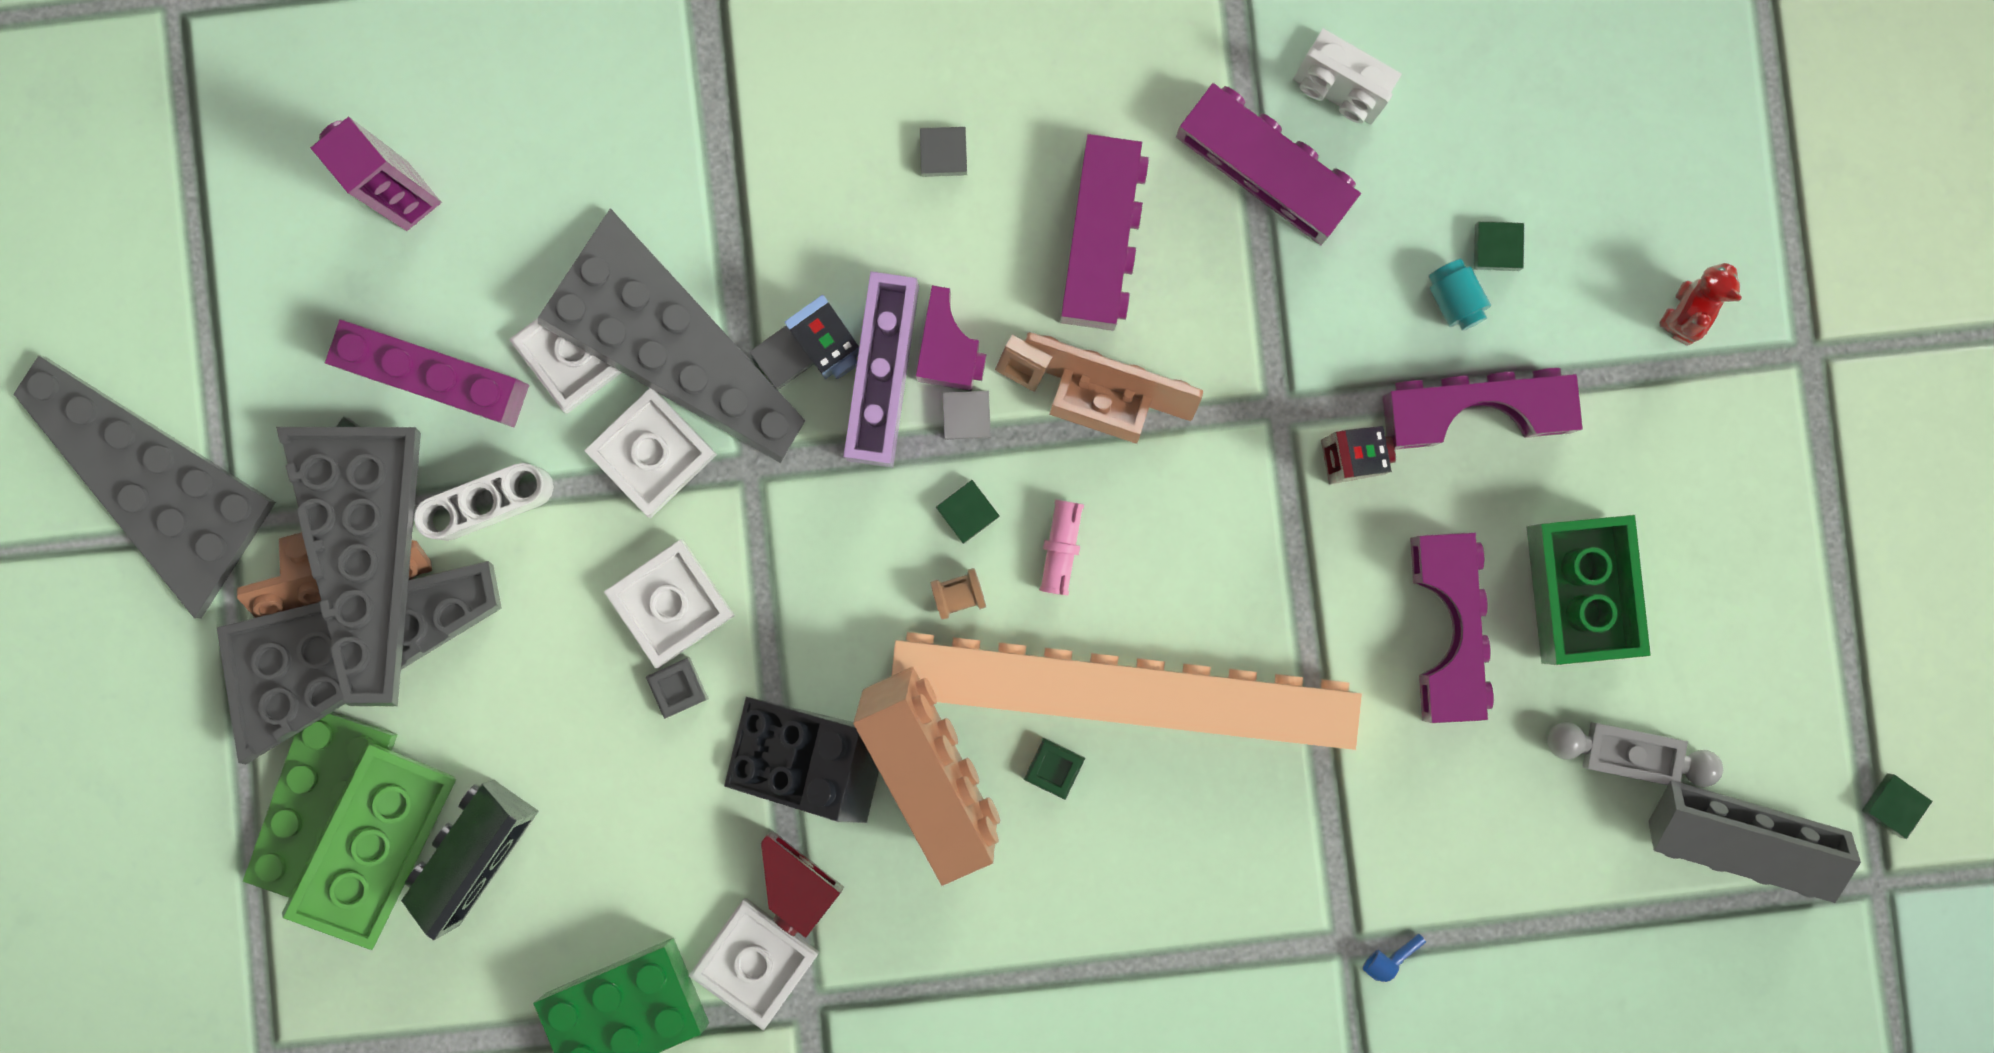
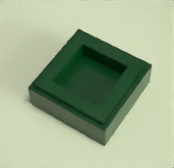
M1477 222L1475 224L1474 270L1520 271L1524 268V223Z
M973 480L936 506V509L963 544L1000 517Z
M1043 737L1024 780L1066 800L1084 763L1085 757Z
M1887 773L1862 809V812L1899 838L1907 839L1933 801L1895 774Z

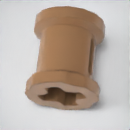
M975 568L968 569L967 575L941 583L938 580L930 582L942 620L949 618L951 613L970 607L986 608L984 595Z

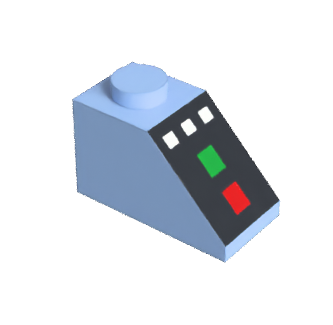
M821 295L785 321L787 327L825 379L832 374L836 379H839L857 366L856 357L859 354V345L824 295Z

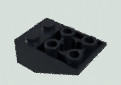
M746 697L724 787L836 822L867 823L879 770L853 722Z

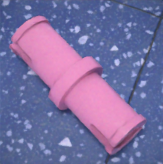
M1055 500L1049 540H1044L1043 549L1047 550L1039 591L1053 594L1060 593L1061 595L1068 596L1074 555H1079L1080 546L1076 545L1084 504Z

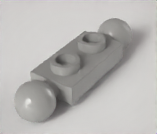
M1563 722L1555 725L1550 730L1547 738L1550 751L1558 758L1573 759L1581 753L1585 754L1582 768L1665 785H1668L1670 780L1681 782L1682 774H1685L1691 783L1700 787H1709L1716 784L1723 774L1722 761L1715 753L1709 750H1697L1687 756L1688 741L1593 722L1590 724L1588 736L1584 735L1581 728L1577 725Z

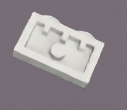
M1323 28L1313 46L1309 49L1293 80L1300 84L1299 88L1311 98L1320 101L1325 98L1338 105L1340 113L1349 120L1356 123H1363L1365 121L1372 125L1393 95L1391 92L1402 73Z

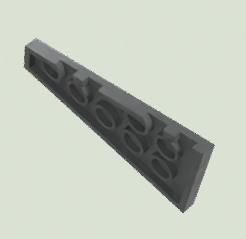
M610 208L538 317V324L781 463L805 422L803 417Z
M38 355L14 392V396L193 618H202L276 502L52 360Z
M276 427L279 441L283 444L288 463L286 465L288 478L293 484L298 504L297 514L312 575L317 581L321 598L319 604L322 616L327 622L332 647L330 649L343 702L348 706H398L421 433L416 427Z
M486 561L408 580L401 670L502 609L494 565ZM319 603L217 627L238 763L245 765L345 704L330 649L332 643L327 622L323 619Z

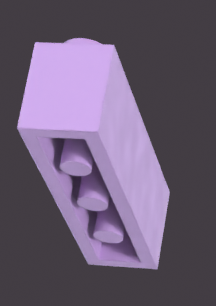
M870 271L844 450V458L847 461L892 468L894 466L919 292L917 278Z

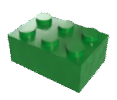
M1635 515L1526 526L1541 664L1563 665L1651 656Z
M674 937L548 991L533 1003L554 1053H660L701 1035L709 1024Z

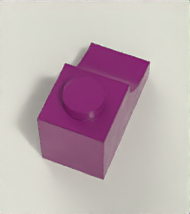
M932 285L916 373L917 381L972 391L973 381L983 380L987 354L979 353V340L968 338L954 321L951 312L950 288Z

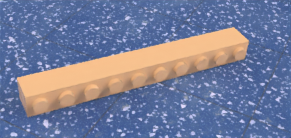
M907 632L906 641L895 640L891 676L914 667L920 679H928L935 692L937 702L1356 750L1362 694L1350 692L1349 682L1322 679L1321 688L1303 686V677L1275 674V683L1256 681L1257 672L1229 669V677L1227 678L1210 676V666L1183 664L1182 672L1164 670L1165 661L1137 658L1136 667L1118 665L1119 656L1091 653L1090 662L1072 660L1073 651L1045 648L1043 657L1026 655V645L999 643L998 651L980 649L981 640L953 637L952 646L934 644V635Z

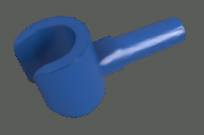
M1417 934L1389 958L1380 950H1376L1365 961L1362 968L1376 981H1391L1397 975L1399 965L1423 946L1426 941L1422 935Z

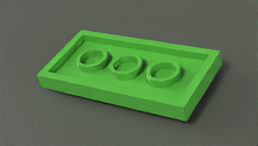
M331 712L295 734L242 882L289 898L366 742H371L392 751L398 734L335 712Z
M367 741L282 911V917L363 948L373 950L405 885V881L410 875L456 782L455 777Z

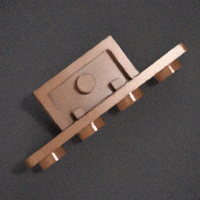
M1029 332L1025 339V342L1053 357L1045 373L1061 378L1049 415L1137 444L1149 408L1191 421L1201 402L1203 390L1193 387L1185 381L1172 380L1148 372L1140 366L1127 365L1103 357L1096 351L1082 350L1061 343L1051 336H1041Z
M302 532L279 538L280 576L237 588V599L255 618L321 601L317 581L312 575ZM412 540L409 579L432 571L431 560L415 540Z

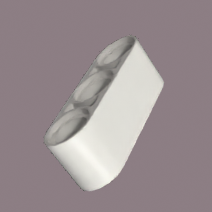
M526 463L514 464L427 498L419 504L415 511V526L427 538L445 541L454 540L543 505L552 496L553 480L549 473L540 467ZM532 473L537 480V488L531 496L524 498L519 492V481L526 474ZM489 490L494 500L493 507L489 512L482 515L476 508V499L481 492ZM445 507L450 514V522L446 529L439 532L433 524V517L438 509Z

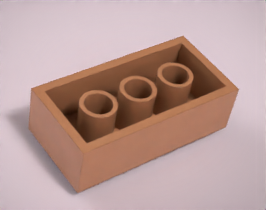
M910 667L863 689L853 724L941 886L993 864L995 844L999 842L996 828L997 824L1000 823V817L991 798L983 799L976 785L979 784V777L973 763L969 758L962 759L955 746L958 744V737L952 723L948 718L941 720L934 704H937V698L927 678L920 679L914 667Z

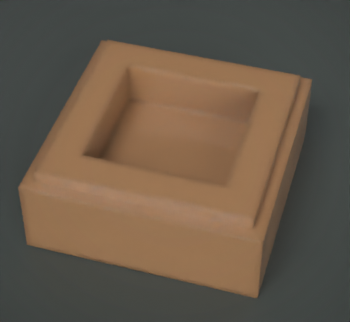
M1012 334L1005 345L995 370L1035 392L1053 357Z

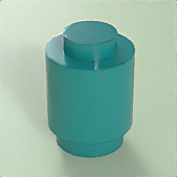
M1462 259L1452 261L1428 276L1432 283L1429 289L1449 327L1459 325L1461 330L1464 331L1487 319L1484 311L1491 307V303L1472 267H1466Z

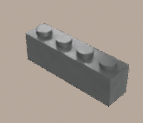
M1670 780L1648 821L1653 850L1667 857L1684 859L1707 866L1718 872H1729L1752 879L1763 885H1774L1798 892L1808 898L1815 897L1836 903L1861 863L1852 832L1673 780Z

